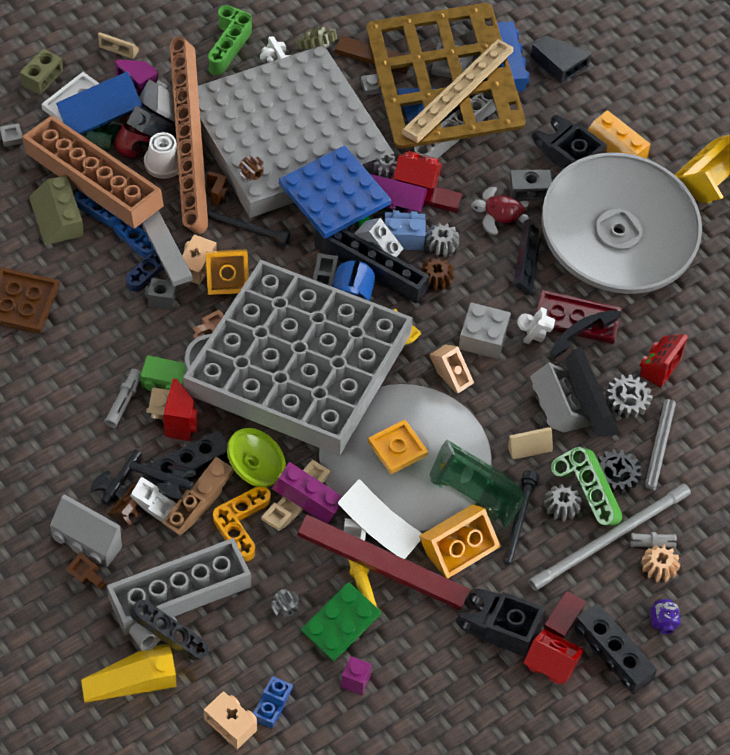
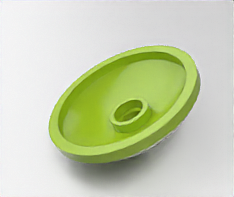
M244 428L235 432L228 441L227 455L234 471L243 480L257 487H271L276 483L285 469L286 463L282 450L269 435L257 429Z

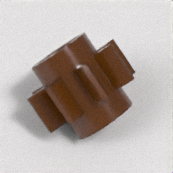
M253 155L246 156L239 164L242 170L239 174L245 180H257L264 172L262 167L264 162L258 156L256 158Z

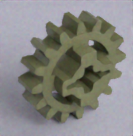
M324 26L308 29L304 36L296 38L297 48L309 50L323 45L327 48L329 42L337 40L335 29L327 30Z

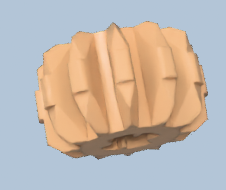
M655 544L652 549L648 548L641 562L643 564V572H648V579L655 577L656 582H658L662 578L667 582L669 577L674 578L676 576L680 563L678 562V555L673 554V548L667 550L665 544L661 548Z

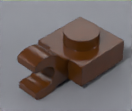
M81 552L66 568L71 575L84 585L90 580L102 590L107 584L95 573L99 567Z

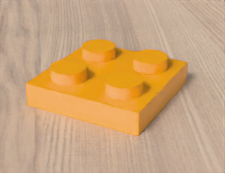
M405 419L368 437L369 445L390 474L428 456V450Z

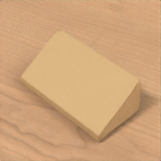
M100 32L98 34L100 48L134 59L139 51V48L132 43Z
M551 427L510 435L508 449L511 458L515 460L552 452Z

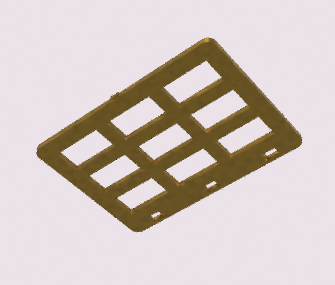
M480 3L370 21L366 25L379 79L377 81L378 86L382 91L394 145L397 148L404 149L519 130L525 127L526 119L510 65L506 58L503 61L504 67H497L487 76L488 81H482L459 103L464 125L442 128L439 122L418 143L402 135V129L405 127L400 107L423 103V107L426 108L447 88L431 89L425 66L426 63L447 60L453 82L462 73L459 58L482 55L497 39L502 41L494 11L490 4ZM470 19L477 44L455 47L449 22ZM491 20L492 26H486L485 22ZM437 24L443 49L422 52L415 27ZM404 29L410 54L388 58L382 33ZM413 66L420 92L397 95L391 69ZM491 92L499 119L476 122L469 96ZM516 104L517 110H511L509 105Z

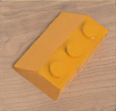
M608 110L596 118L588 128L589 132L607 144L606 153H625L647 159L651 144Z
M473 504L419 535L427 556L447 579L501 547L485 508Z

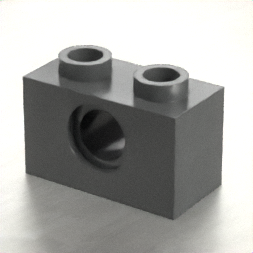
M511 170L509 178L511 198L517 201H544L547 190L552 183L550 170Z

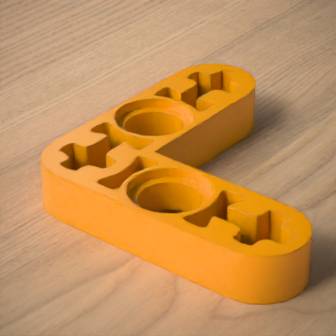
M255 487L218 506L213 511V522L225 541L234 538L228 535L230 530L236 529L240 532V535L235 537L234 540L240 552V542H242L245 549H249V553L241 552L246 562L254 558L255 544L239 521L269 505L271 493L266 487ZM257 495H260L261 497L265 496L264 500H262L261 498H257ZM244 503L248 508L245 511H239L236 509V505ZM220 514H222L223 516L227 515V525L222 517L219 518Z

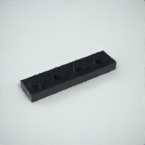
M531 219L523 222L513 284L525 295L533 293L542 236V228Z

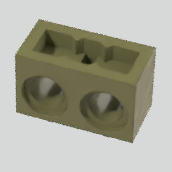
M43 48L27 66L21 69V85L41 95L63 72L62 58Z

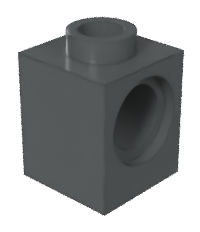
M152 278L150 286H146L145 289L148 307L173 310L177 287H173L171 281Z

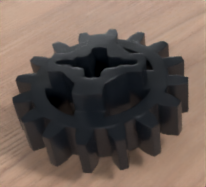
M615 449L612 450L611 454L605 451L603 457H598V462L612 493L618 490L620 495L623 494L624 489L627 492H631L632 487L636 488L641 477V466H637L638 460H632L631 453L627 456L624 455V450H621L620 454L616 453Z

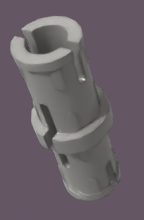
M651 532V534L631 533V539L640 541H630L631 547H650L652 549L655 544L658 547H662L665 544L666 548H676L675 542L667 541H677L676 534H657L656 532Z

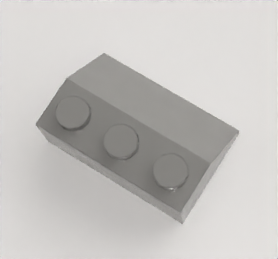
M547 363L530 376L533 390L540 399L539 404L545 411L547 423L552 429L568 432L592 426L569 370Z
M64 494L50 524L53 539L58 543L69 545L78 554L80 552L83 553L93 563L108 567L122 548L120 525Z

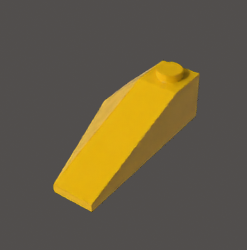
M170 645L155 646L147 651L141 650L82 679L84 703L177 687Z

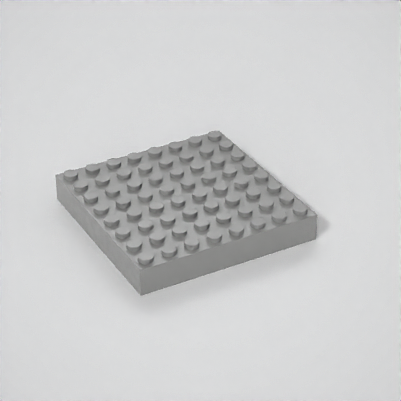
M324 45L198 86L201 136L223 174L227 176L229 184L249 218L294 203L279 185V178L344 145L367 172L372 175L378 173V171L374 170L377 156L380 157L383 154L394 156V152ZM253 155L255 158L258 156L264 162L262 165L264 168L262 176L257 180H245L239 174L242 171L239 166L241 160L246 156Z
M260 260L184 375L183 387L194 398L340 456L411 335L413 318Z

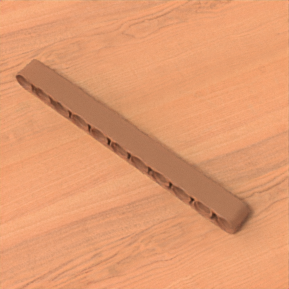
M178 36L171 41L170 54L182 222L185 227L195 234H202L208 227L196 56L195 48L183 37Z

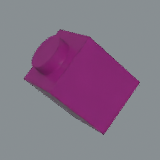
M350 656L342 674L341 688L363 695L371 676L372 664Z

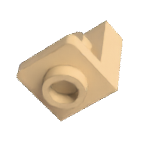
M152 387L150 404L146 411L147 413H152L151 418L164 420V410L170 390Z

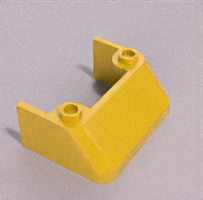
M730 135L721 136L711 141L674 174L699 203L708 204L723 198L717 186L730 175Z

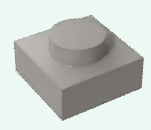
M377 74L361 76L360 82L365 96L382 93L381 88L378 86L377 81L379 79Z
M19 123L0 127L4 147L23 143Z

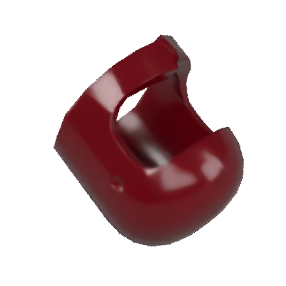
M123 124L116 137L114 147L120 155L126 158H135L141 153L137 141L148 142L152 136L142 133L129 124Z

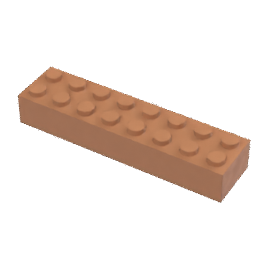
M52 115L22 136L27 155L59 177L67 175L70 185L134 229L164 206L160 188Z

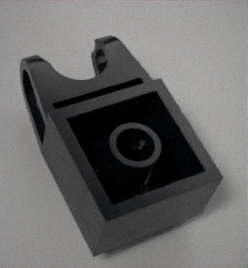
M554 115L550 122L555 133L547 134L542 131H535L532 134L535 145L562 169H565L579 159L606 153L607 150L606 143L579 123L574 124L559 115Z
M477 588L470 590L468 594L469 601L481 611L478 613L458 614L456 618L458 626L487 643L526 657L533 640L537 637L544 622L545 607L505 592L499 594Z

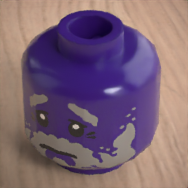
M670 599L658 600L650 608L652 627L660 631L661 634H671L681 624L679 607Z

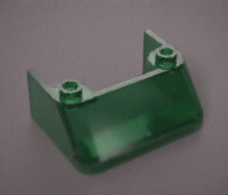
M445 440L430 471L431 482L441 488L443 485H449L481 504L487 511L488 517L495 521L500 519L502 525L507 528L526 500L518 483L455 443Z

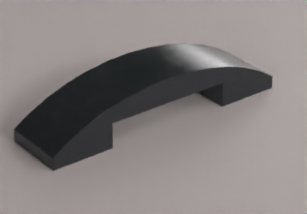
M604 311L592 314L576 322L560 336L548 359L552 361L567 352L570 347L568 341L596 324L600 330H603L618 321L622 313L620 311Z

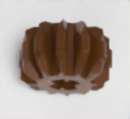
M438 257L434 261L430 258L428 262L422 264L420 271L429 275L428 289L433 288L434 292H436L437 289L444 291L445 287H450L454 279L452 265H448L447 259L440 261Z

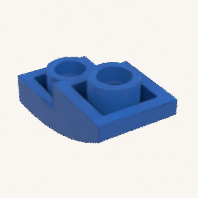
M272 676L263 691L260 702L253 712L257 718V723L271 729L274 727L293 689L292 684Z

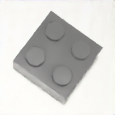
M470 303L460 335L459 349L499 359L511 313Z

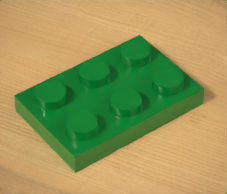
M348 582L301 631L334 662L382 613Z

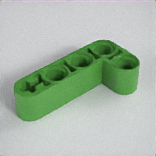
M228 5L219 8L218 26L224 30V33L208 55V66L211 74H223L251 35L252 16L249 13Z
M576 447L553 460L551 469L556 476L571 478L577 475L592 511L600 524L616 526L621 522L622 512L592 450ZM584 452V454H585V459H584V461L581 463V462H580V456H581V454ZM564 463H566L567 469L563 473L562 466ZM593 472L594 479L590 482L589 474ZM601 491L603 493V498L599 502L597 496L598 493Z

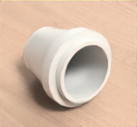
M161 132L151 137L148 151L144 156V166L150 175L166 179L179 174L177 143L173 135Z

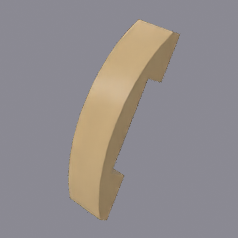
M314 460L303 470L321 483H324L330 474L329 469ZM283 496L277 504L273 503L261 517V520L280 531L290 524L303 509Z

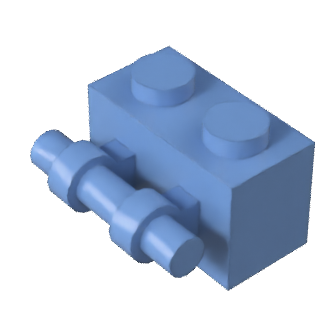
M397 210L385 212V225L404 250H424L425 214H417V211H411V213H399Z

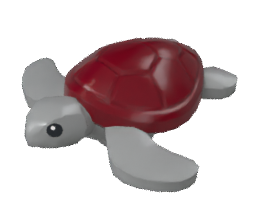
M489 187L483 193V200L473 201L471 208L480 213H487L483 220V227L490 235H497L498 230L495 226V221L509 223L518 219L523 224L525 220L529 219L524 214L529 202L525 200L519 202L505 195L494 196L497 188Z

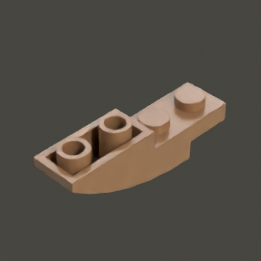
M215 457L195 483L192 490H186L162 524L179 536L182 535L219 497L223 491L222 487L233 474L234 469Z

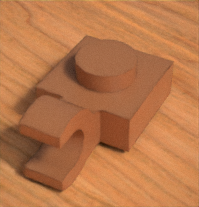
M217 310L202 318V324L193 328L196 333L193 337L196 339L202 335L212 334L224 314Z

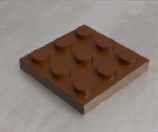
M0 267V325L41 334L59 290L60 280Z

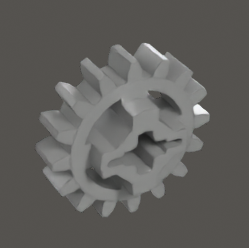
M621 375L620 379L615 377L613 382L609 383L605 397H608L606 403L612 404V411L618 410L617 415L620 416L622 413H625V417L628 418L632 414L634 418H637L638 413L643 415L645 410L649 409L652 400L650 395L651 388H645L647 383H640V377L634 380L632 375H629L628 378Z

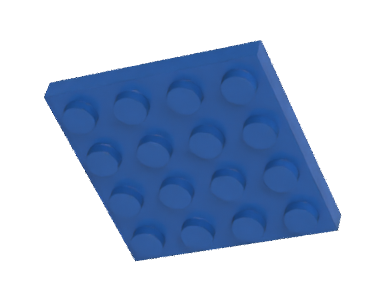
M345 145L279 178V185L324 239L391 204V198Z

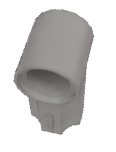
M161 619L156 620V626L163 630L165 627L164 622ZM137 622L130 628V635L143 651L152 649L161 640Z

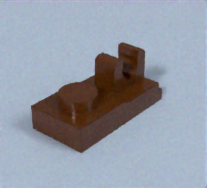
M132 484L108 512L110 517L118 518L123 525L132 524L129 516L131 518L138 516L135 506L139 504L130 496L136 484Z

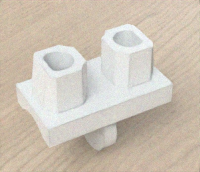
M269 37L268 45L262 48L260 60L263 63H270L291 55H285L286 45L284 42H277L274 37Z
M541 307L534 316L522 314L518 318L517 323L520 329L527 331V335L523 339L524 343L529 344L533 339L542 342L545 339L546 332L553 330L555 319L546 316L547 309Z

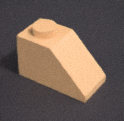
M444 345L429 355L437 373L456 393H460L474 384L458 346Z

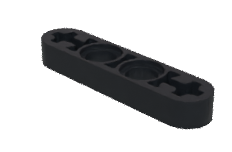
M139 600L131 606L130 616L135 622L190 660L198 661L207 655L208 645L202 638L149 601ZM140 607L143 608V614H144V615H141V614H140V612H141V610L139 609ZM157 618L164 622L165 627L163 630L156 626L155 621ZM175 631H178L182 634V642H178L175 640Z

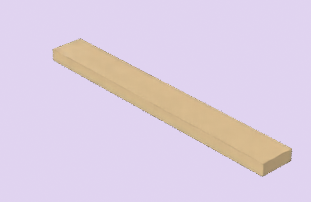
M497 39L402 129V135L416 143L422 140L513 53V47Z

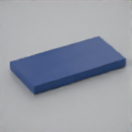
M128 72L56 103L64 124L80 135L132 113L135 106L143 107Z

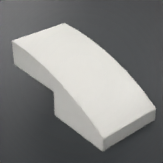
M141 477L130 496L149 514L163 522L176 503L159 493L157 486Z

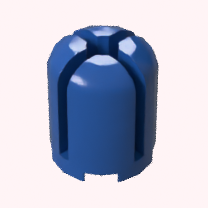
M347 261L341 264L336 270L332 287L370 301L375 284L373 270L367 264L360 262L352 287L355 261Z

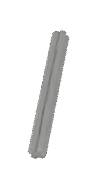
M666 399L664 401L645 481L646 489L655 490L676 404L674 400Z

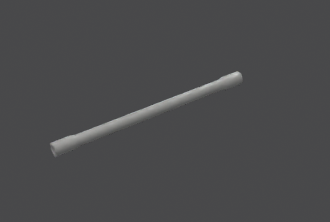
M686 484L678 486L636 515L549 569L529 579L531 588L537 591L550 583L555 577L667 507L686 498L691 494L689 487Z

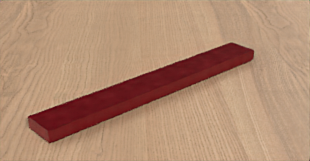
M307 514L298 531L297 536L458 610H461L469 588Z

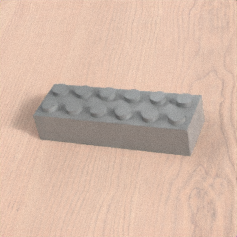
M234 538L109 584L107 585L108 599L124 635L130 634L131 626L136 623L130 616V608L137 601L147 600L167 615L177 616L250 588L251 573ZM140 607V608H139V609L141 610L140 614H141V615H144V614H143V608Z

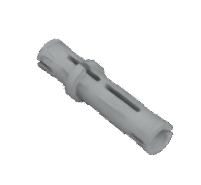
M132 369L125 383L121 384L120 393L104 420L107 426L111 428L117 427L131 397L135 396L137 392L136 388L141 380V371Z

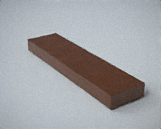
M344 36L340 37L335 48V54L375 65L370 44ZM386 49L388 58L407 55ZM410 66L391 70L407 74Z

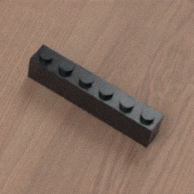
M343 229L326 239L322 237L318 230L315 232V247L328 255L338 256V260L343 263L355 261V270H358L360 262L367 264L375 274V281L417 304L427 292L429 275L348 230Z

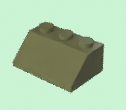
M67 175L46 180L29 196L44 245L84 236L82 218Z

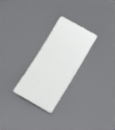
M360 479L338 502L345 512L369 535L403 559L421 541L419 535L422 533L392 512Z

